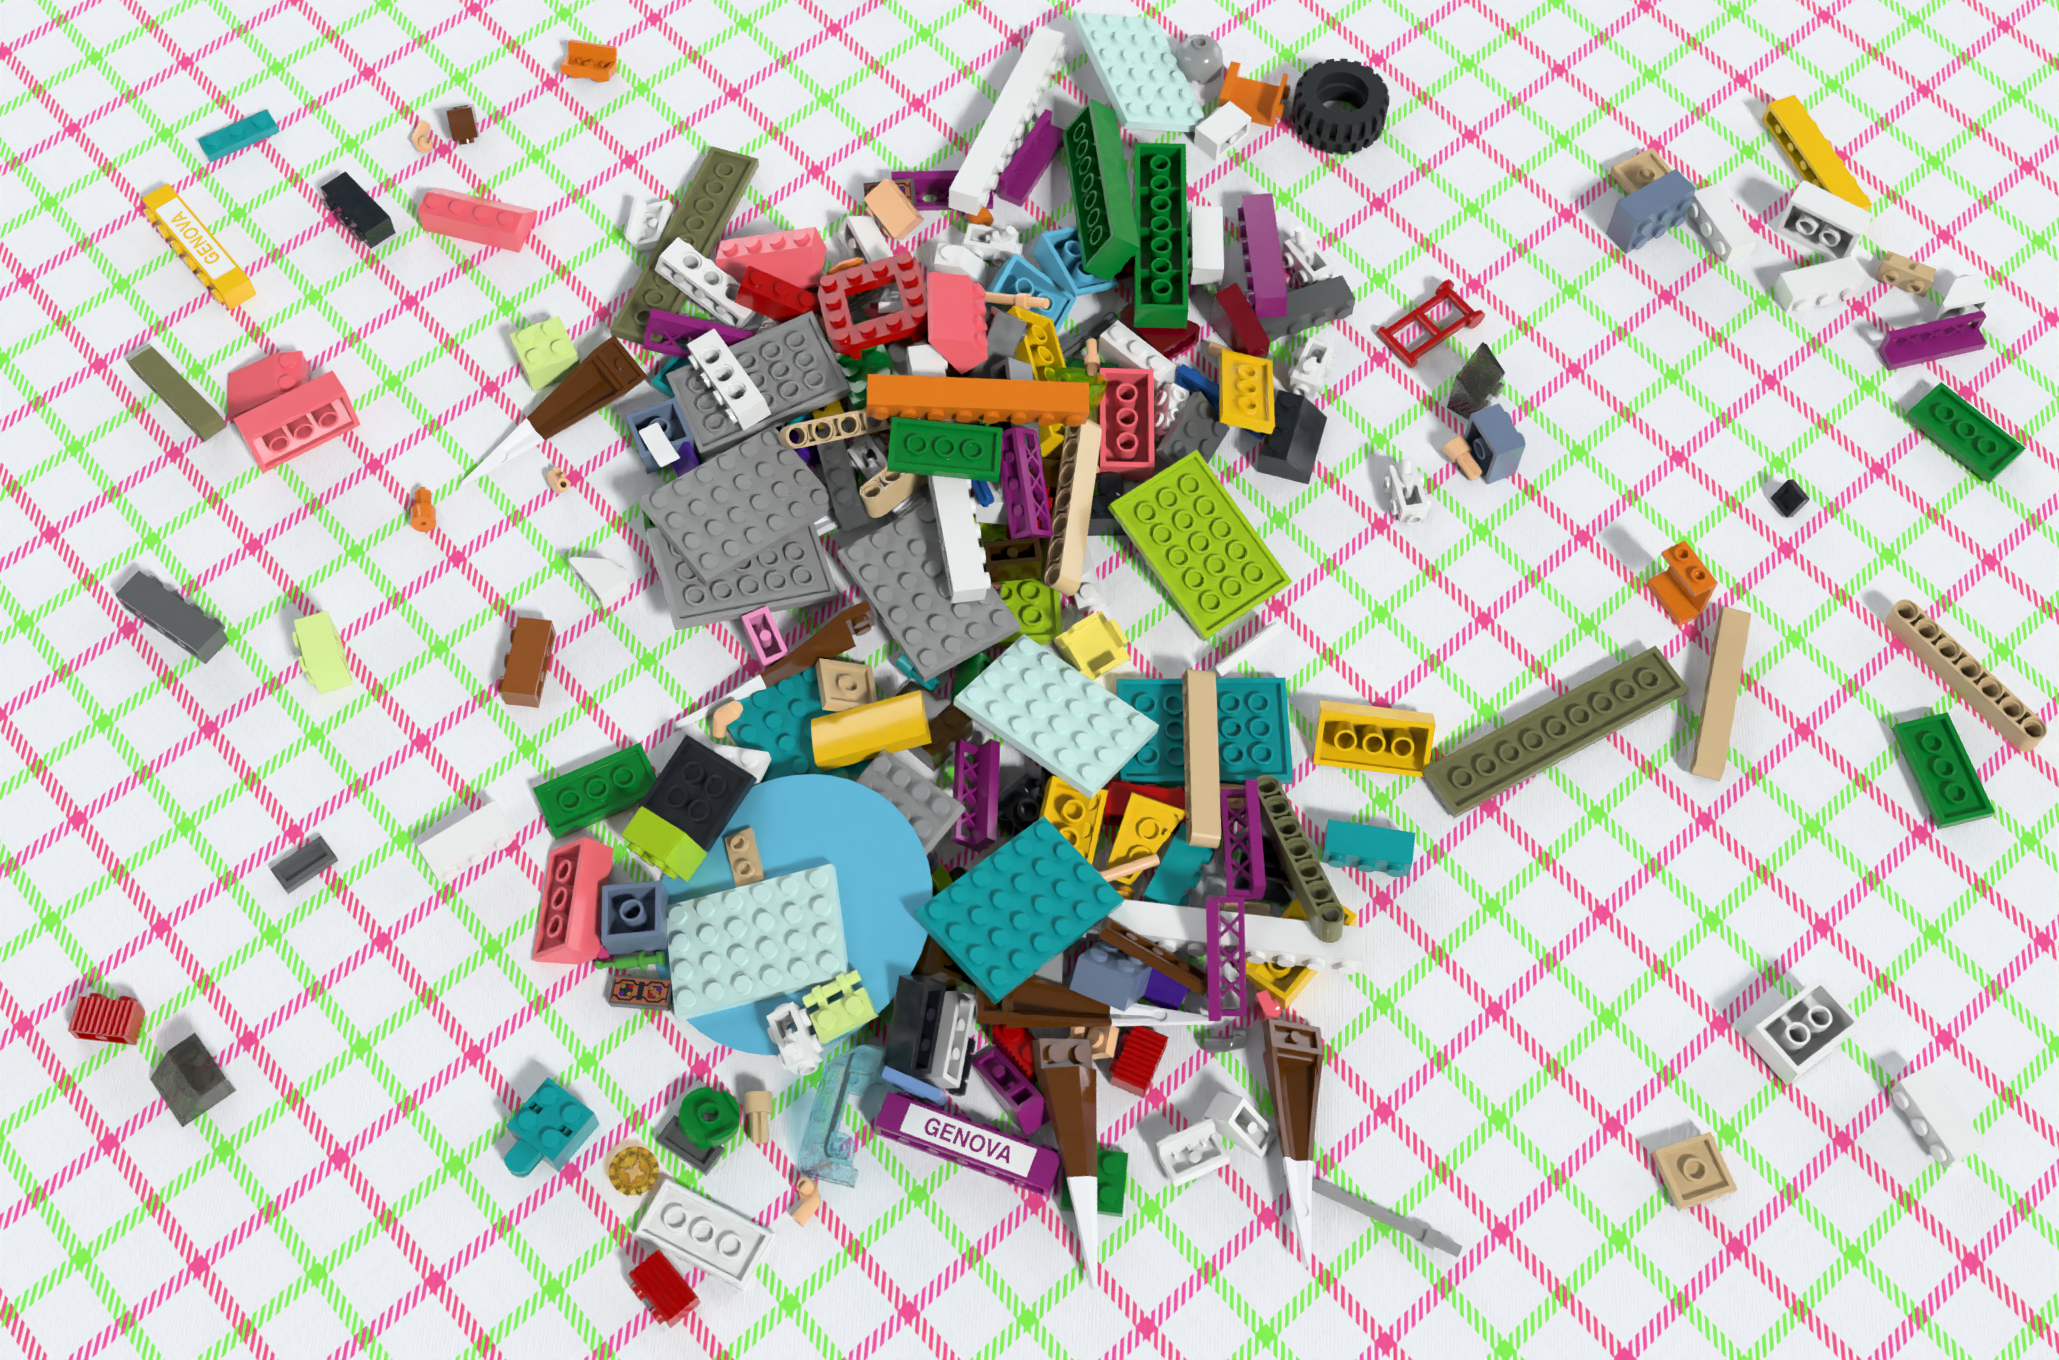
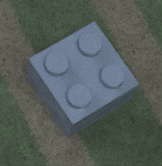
M676 397L625 415L630 434L647 475L672 466V463L660 467L639 434L640 430L654 423H659L676 452L683 442H690L695 455H698L694 438Z
M1500 403L1472 413L1464 439L1472 448L1470 454L1482 469L1481 475L1487 485L1516 474L1526 444L1523 435L1517 432L1512 424L1510 414L1503 410Z
M661 880L602 886L601 941L609 955L640 952L643 950L668 949L667 905H669V894Z
M1104 940L1098 941L1078 957L1069 989L1125 1012L1145 994L1152 967Z

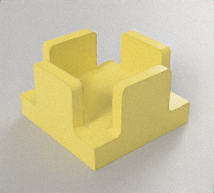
M1102 611L1097 614H1091L1053 639L1066 662L1093 681L1130 659L1129 654L1124 648V645L1128 643L1126 636L1116 620L1113 618L1108 621Z

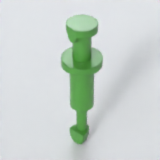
M643 950L636 956L617 957L611 962L598 961L594 962L599 970L606 967H615L617 969L640 967L641 971H646L647 966L650 964L665 966L666 960L664 952H656V955L647 956Z

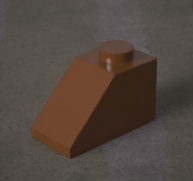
M474 104L448 108L446 112L453 141H459L460 145L474 143V138L479 136Z

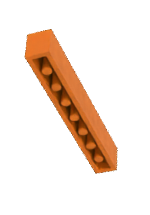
M868 374L866 416L880 420L887 419L888 417L908 419L923 418L930 421L949 419L962 423L970 422L971 420L984 421L989 424L1003 421L1017 425L1030 422L1039 423L1044 426L1057 423L1076 427L1081 424L1086 425L1089 415V383L881 374Z

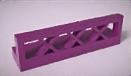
M1044 110L999 178L1000 199L1022 207L1064 143L1062 135L1064 130L1052 125V111Z
M959 170L891 172V180L914 179L916 205L913 206L917 211L956 210L949 208L948 197L949 188ZM993 190L990 191L987 204L988 209H993ZM926 195H934L938 199L934 202H926L922 198Z
M651 308L642 349L688 359V356L691 355L689 349H680L676 342L684 340L690 343L715 329L727 347H730L755 336V333ZM651 333L662 335L666 342L662 344L650 342Z
M1982 310L1889 331L1879 346L1878 352L1889 371L1982 350L1987 342L1979 328L1987 316Z
M1012 427L1002 431L1000 472L1011 540L1031 537H1052L1053 530L1037 430ZM1024 436L1028 437L1029 449L1025 445ZM1028 464L1033 468L1034 475L1030 473ZM1033 490L1037 494L1038 502L1033 498ZM1037 517L1041 520L1042 529H1038Z
M962 739L955 742L953 798L961 804L962 799L965 798L971 807V814L968 815L965 810L951 826V841L976 852H981L997 841L1000 742L993 739L988 740L980 747ZM965 752L974 755L972 766L965 758ZM964 774L972 782V790H969L963 781ZM962 823L969 830L970 838L961 835Z
M1245 780L1244 789H1220L1227 895H1244V899H1263L1266 881L1257 780ZM1227 798H1243L1244 806L1236 813L1227 806ZM1236 821L1246 831L1240 839H1237L1229 832V827ZM1237 848L1242 850L1248 857L1241 866L1231 859V854ZM1239 875H1242L1249 881L1250 890H1233V881Z
M1208 895L1206 899L1209 1021H1221L1222 1016H1247L1244 895ZM1220 903H1238V915L1230 923L1221 915ZM1237 921H1238V930H1237L1235 927H1233V925H1234ZM1221 922H1222L1224 925H1226V927H1225L1222 931H1221ZM1229 929L1239 938V945L1231 953L1221 944V937ZM1221 951L1227 956L1223 961ZM1238 951H1239V960H1237V959L1234 957V955H1235ZM1229 960L1239 967V975L1232 982L1222 974V967ZM1239 980L1240 991L1234 986ZM1222 981L1227 985V987L1223 991ZM1230 989L1240 997V1009L1223 1008V996Z

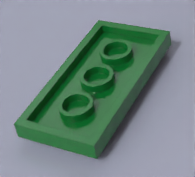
M867 315V316L863 317L862 319L855 321V322L853 323V325L858 324V323H862V322H864V321H868V320H871V319H870L869 315ZM826 337V341L851 392L848 393V396L856 410L866 407L868 374L899 375L884 344L861 350L862 358L852 360L851 355H844L839 352L835 354L829 337Z
M1942 382L1912 407L1905 416V418L1989 484L2026 449Z
M892 417L887 471L998 482L1003 428Z
M1948 712L1895 724L1892 731L1937 829L1989 818L1995 813Z
M638 743L536 786L533 790L555 840H558L639 805L657 777L641 743Z

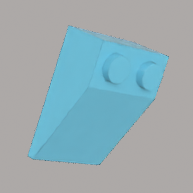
M1077 226L1041 233L1032 254L1042 272L1073 297L1118 288L1119 283L1115 276L1110 281H1106L1084 271Z
M1016 253L1001 265L986 291L1013 295L1029 293L1032 297L1048 298L1049 307L1047 309L1030 307V309L1026 310L1051 318L1056 333L1060 330L1077 299ZM985 302V307L991 310L992 307H995L1004 312H1007L1014 306Z

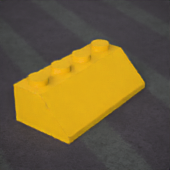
M1320 700L1313 764L1425 778L1422 772L1430 763L1436 725L1433 713Z

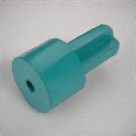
M904 653L896 661V667L908 679L914 678L922 687L932 692L939 687L940 683L936 677L924 683Z

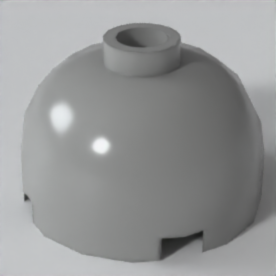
M1195 34L1187 37L1179 44L1175 54L1176 64L1184 73L1189 83H1192V80L1200 81V84H1206L1220 76L1223 66L1222 49L1217 41L1210 36Z

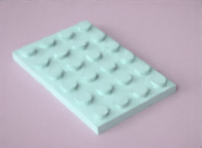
M1074 13L1071 21L1123 129L1194 132L1197 124L1202 120H1206L1184 73L1176 64L1177 59L1157 19Z
M1024 634L954 698L953 704L1090 800L1157 733L1159 727L1157 723Z
M832 863L667 905V941L675 1018L679 1021L811 989L818 985H827L836 980L837 975L845 972V975L850 973L836 867Z

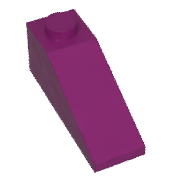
M996 1046L972 1061L974 1070L1009 1118L1026 1136L1050 1121L1041 1093Z

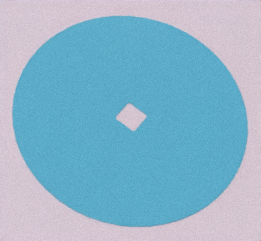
M804 774L776 778L753 786L688 882L679 877L674 881L664 874L662 883L669 894V905L736 888L725 838L750 827L754 831L766 880L832 863L836 867L849 971L852 972L857 969L862 978L861 981L852 986L854 991L862 987L868 991L878 1014L895 997L899 975H910L928 935V932L913 917L915 910L933 898L929 862L916 831L906 817L890 801L865 785L849 779L830 775ZM668 949L653 951L654 955H656V952L665 953V966L656 964L659 978L671 979ZM807 989L686 1020L705 1036L731 1049L759 1055H778L781 1052L778 1044H775L768 1034L767 1028L770 1025L766 1016L773 1013L779 1005L791 1003L792 1001L802 1009L807 1008L802 997L811 993L812 990ZM840 991L828 997L830 1004L843 998L844 994ZM818 1003L807 1008L810 1014L820 1009ZM795 1022L791 1023L788 1029L791 1028L795 1032L798 1030ZM812 1024V1025L810 1026V1029H811V1031H812V1034L814 1035V1034H817V1033H816L815 1028H814V1026H813V1024ZM863 1025L823 1045L826 1046L833 1042L841 1040L842 1038L848 1036L849 1034L861 1028Z

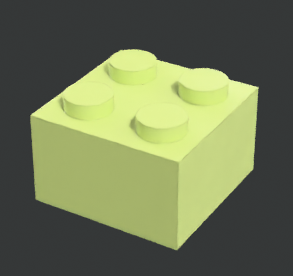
M559 316L509 334L514 352L532 391L565 380L580 364L578 354Z
M328 611L294 620L296 632L292 633L296 648L300 650L301 656H298L303 673L306 672L310 686L316 685L319 693L323 694L352 685L353 680L341 637Z

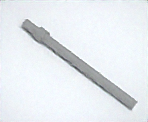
M1312 1177V1191L1422 1241V1245L1434 1249L1436 1247L1453 1256H1459L1463 1246L1440 1236L1439 1231L1430 1227L1425 1229Z

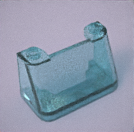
M860 1045L831 1059L825 1064L798 1154V1165L800 1171L805 1176L855 1188L859 1174L858 1170L853 1167L856 1150L855 1143L849 1135L839 1132L849 1094L864 1097L866 1090L871 1086L877 1084L883 1087L884 1079L881 1075L885 1068L884 1048Z

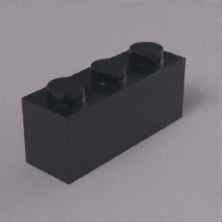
M346 171L320 187L324 196L322 202L329 212L334 211L338 220L345 228L347 226L350 227L353 236L359 243L364 242L371 249L396 233L390 216Z
M922 974L899 975L884 1066H888L908 1076L931 1074L946 983Z

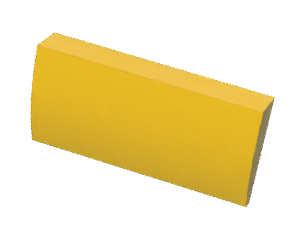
M921 690L811 719L814 759L821 772L876 758L883 749L892 754L932 743Z
M1052 776L1047 780L1039 819L1045 816L1092 865L1108 791L1101 789L1090 800L1059 777Z
M1298 898L1279 917L1309 921ZM1341 904L1344 910L1343 925L1356 927L1357 914ZM1246 959V978L1260 991L1267 989L1270 997H1275L1279 1006L1284 1010L1288 1008L1318 972L1309 969L1307 966L1282 967L1272 962L1255 964Z

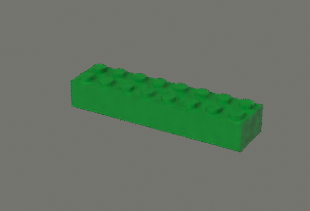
M1090 99L1063 131L1062 135L1083 268L1086 272L1110 281L1122 270L1127 261L1137 254L1140 245L1116 112L1114 109Z
M1135 143L1133 159V212L1140 248L1134 256V327L1186 328L1189 310L1186 144Z

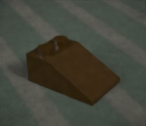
M910 681L894 697L918 690L922 691L932 743L907 750L934 772L955 752V742L960 739L966 741L973 735V719L954 706V703Z
M928 933L922 953L910 975L922 974L946 983V991L976 994L975 983Z

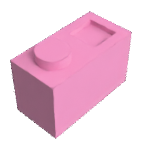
M768 606L741 616L743 629L763 672L789 654Z

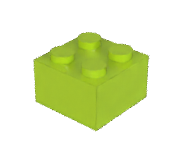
M643 806L640 807L621 834L629 842L628 849L637 854L642 861L651 867L656 866L661 869L660 871L674 881L679 877L688 882L708 854L685 832Z

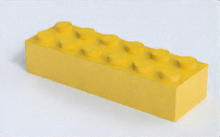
M1014 305L1007 313L1017 316L1027 323L1026 336L1022 342L1018 343L1015 350L1016 360L1032 365L1033 379L1035 381L1070 382L1053 320ZM1038 423L1042 457L1054 460L1061 459L1066 424L1054 423L1044 426Z

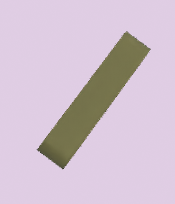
M147 344L126 359L129 366L141 380L203 442H206L227 426L219 413L150 344Z

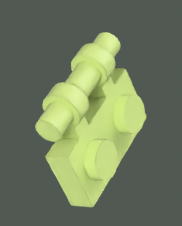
M857 969L846 975L845 972L837 975L836 980L823 987L818 985L811 989V993L802 997L807 1008L816 1003L819 1005L820 1009L809 1014L817 1036L823 1044L878 1017L868 991L864 987L856 991L853 989L852 985L862 980ZM842 991L844 997L830 1004L828 997Z

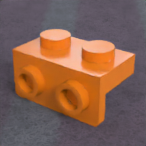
M570 40L568 42V56L560 64L561 74H566L576 79L582 77L591 78L595 82L609 81L617 71V48L615 46Z

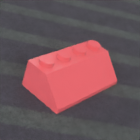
M442 188L427 191L418 209L424 231L520 253L538 214L537 210Z
M816 227L720 241L716 264L718 268L731 275L739 284L742 283L747 268L750 265L802 289L819 287L827 248Z
M930 272L927 274L928 341L962 375L988 359L985 317L987 312L985 307L986 293L982 285L978 282L975 283L968 275Z
M333 370L233 419L262 473L361 425L346 390Z
M583 837L550 851L532 957L533 961L579 965L597 958L600 950L599 940L602 927V886L608 885L610 871L613 866V848Z

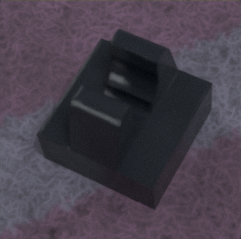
M1794 479L1787 480L1770 498L1786 518L1793 517L1810 500Z

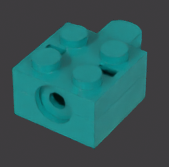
M547 1077L506 1124L511 1135L518 1140L505 1154L504 1162L512 1175L525 1178L543 1160L559 1172L600 1125L595 1113Z

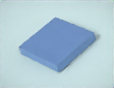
M885 1066L881 1075L889 1085L934 1103L941 1108L945 1107L949 1098L942 1090L888 1066Z

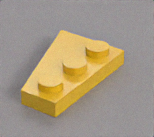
M1132 792L1105 870L1155 854L1171 835V832L1180 820L1187 814V811ZM1142 871L1115 880L1132 885Z

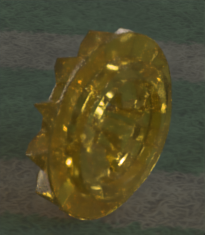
M638 1146L628 1147L621 1150L612 1159L609 1167V1178L616 1191L623 1193L627 1197L629 1195L641 1196L647 1190H652L654 1183L659 1179V1164L654 1154L648 1149ZM638 1161L639 1170L645 1175H636L631 1183L630 1175L625 1170L633 1169Z

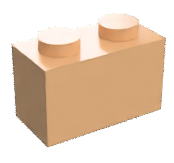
M885 178L863 198L868 205L866 207L867 211L873 218H879L883 223L882 230L891 239L894 237L903 240L924 221V218L892 180Z

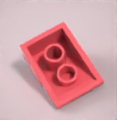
M303 352L275 353L228 374V420L231 421L245 412L309 382L310 368Z

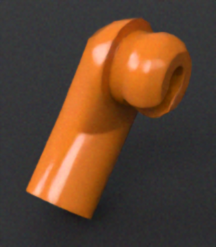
M855 257L841 261L828 270L827 275L864 265V260Z

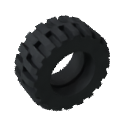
M1341 58L1340 61L1328 59L1325 63L1319 62L1313 65V68H1309L1303 73V76L1299 78L1296 85L1291 117L1296 132L1302 135V139L1307 144L1312 143L1313 148L1319 151L1320 149L1326 150L1328 154L1339 152L1340 155H1347L1350 151L1353 153L1362 151V147L1366 149L1374 141L1378 140L1384 129L1390 96L1388 95L1387 85L1383 83V79L1378 73L1374 74V70L1368 65L1364 67L1361 65V62L1356 60L1349 62L1348 59ZM1328 101H1344L1352 104L1358 110L1341 113L1328 109L1323 103Z

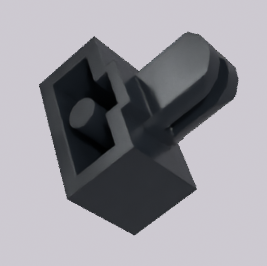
M1106 472L1098 480V495H1093L1087 536H1128L1108 509L1112 502L1124 496L1123 479L1121 475L1115 472Z

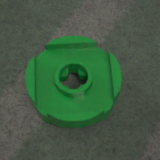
M712 1087L695 1089L685 1096L679 1109L678 1125L680 1131L699 1149H708L709 1147L722 1145L731 1140L739 1130L740 1106L737 1100L724 1090L721 1093L712 1091ZM707 1112L709 1115L715 1114L714 1121L704 1120V1113Z

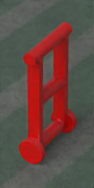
M1450 279L1445 280L1439 285L1435 291V296L1387 329L1382 326L1376 332L1409 368L1415 367L1419 357L1466 325L1470 329L1475 328L1485 317V313L1482 310L1475 312L1453 290L1454 283ZM1445 299H1448L1464 317L1441 331L1425 313ZM1416 320L1433 338L1410 353L1393 335Z

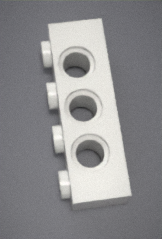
M679 237L659 256L655 271L727 326L743 329L756 315L757 312L734 303L741 284Z
M715 329L687 344L691 353L688 356L691 365L695 370L700 369L703 372L700 374L707 388H714L715 391L712 393L720 406L726 405L728 409L725 412L733 424L738 422L744 431L771 415L764 397Z

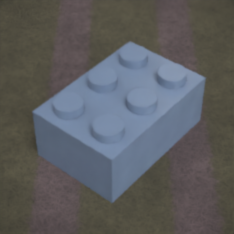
M1677 169L1672 170L1619 200L1606 234L1625 254L1634 249L1642 248L1649 240L1653 238L1658 239L1672 227H1679L1686 220L1685 215L1693 202L1692 198L1696 188Z

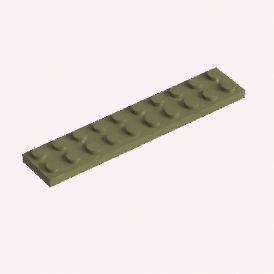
M711 146L611 326V336L615 335L617 338L643 345L646 324L651 308L680 314L689 296L655 271L659 256L679 237L685 243L690 244L706 259H709L759 167V160L757 158ZM651 333L650 342L664 343L665 339L662 335Z
M1655 645L1425 767L1422 773L1452 817L1456 818L1685 695L1689 688Z

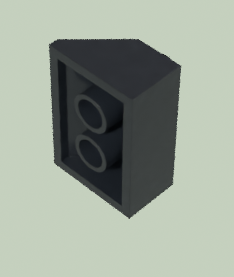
M1278 390L1274 404L1275 427L1272 434H1265L1259 455L1257 472L1309 485L1327 417L1305 396Z

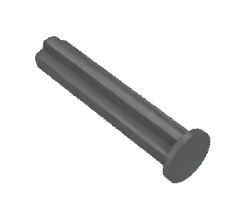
M1113 311L1108 312L1060 345L1065 364L1067 363V357H1072L1085 348L1088 339H1098L1104 331L1117 320L1119 321V317Z

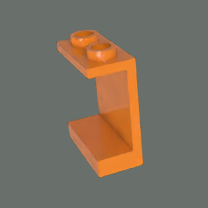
M1231 61L1219 96L1218 107H1222L1231 101L1252 117L1251 122L1275 127L1277 118L1282 119L1285 104L1282 103L1283 99L1288 100L1291 86L1287 85L1288 74H1283L1280 86L1239 77L1241 63Z
M1685 540L1662 551L1661 555L1669 564L1667 571L1649 579L1646 584L1678 627L1701 616L1718 584Z

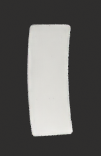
M654 423L639 431L643 441L660 467L680 458L659 423Z

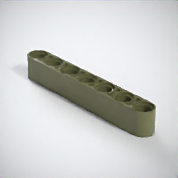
M1262 775L1256 780L1258 782L1260 819L1263 828L1315 935L1323 942L1334 943L1342 936L1344 910L1280 782L1273 776Z

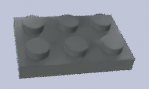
M1201 391L1193 392L1156 449V452L1167 466L1170 467L1197 449L1208 464L1230 428L1227 424L1220 423V415Z

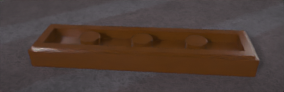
M1105 918L1100 928L1099 938L1132 957L1140 959L1141 962L1199 995H1205L1208 990V975L1206 972L1111 918Z

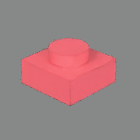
M1267 989L1256 993L1253 1004L1261 1023L1268 1018L1278 1020L1281 1010L1276 998H1271Z

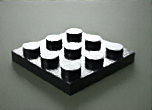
M686 734L638 808L643 806L682 830L709 853L755 784L757 778Z

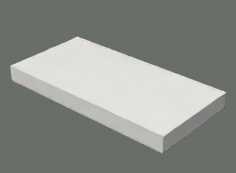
M666 1178L634 1231V1235L641 1240L743 1292L746 1291L775 1238V1233Z

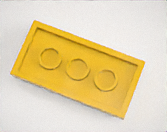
M1225 349L1221 350L1219 355L1220 423L1250 429L1255 432L1272 434L1275 427L1273 364L1271 360Z

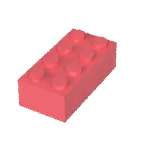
M1100 368L1098 377V414L1102 434L1099 449L1100 472L1098 473V479L1106 472H1115L1121 475L1123 480H1149L1153 477L1155 468L1153 369Z

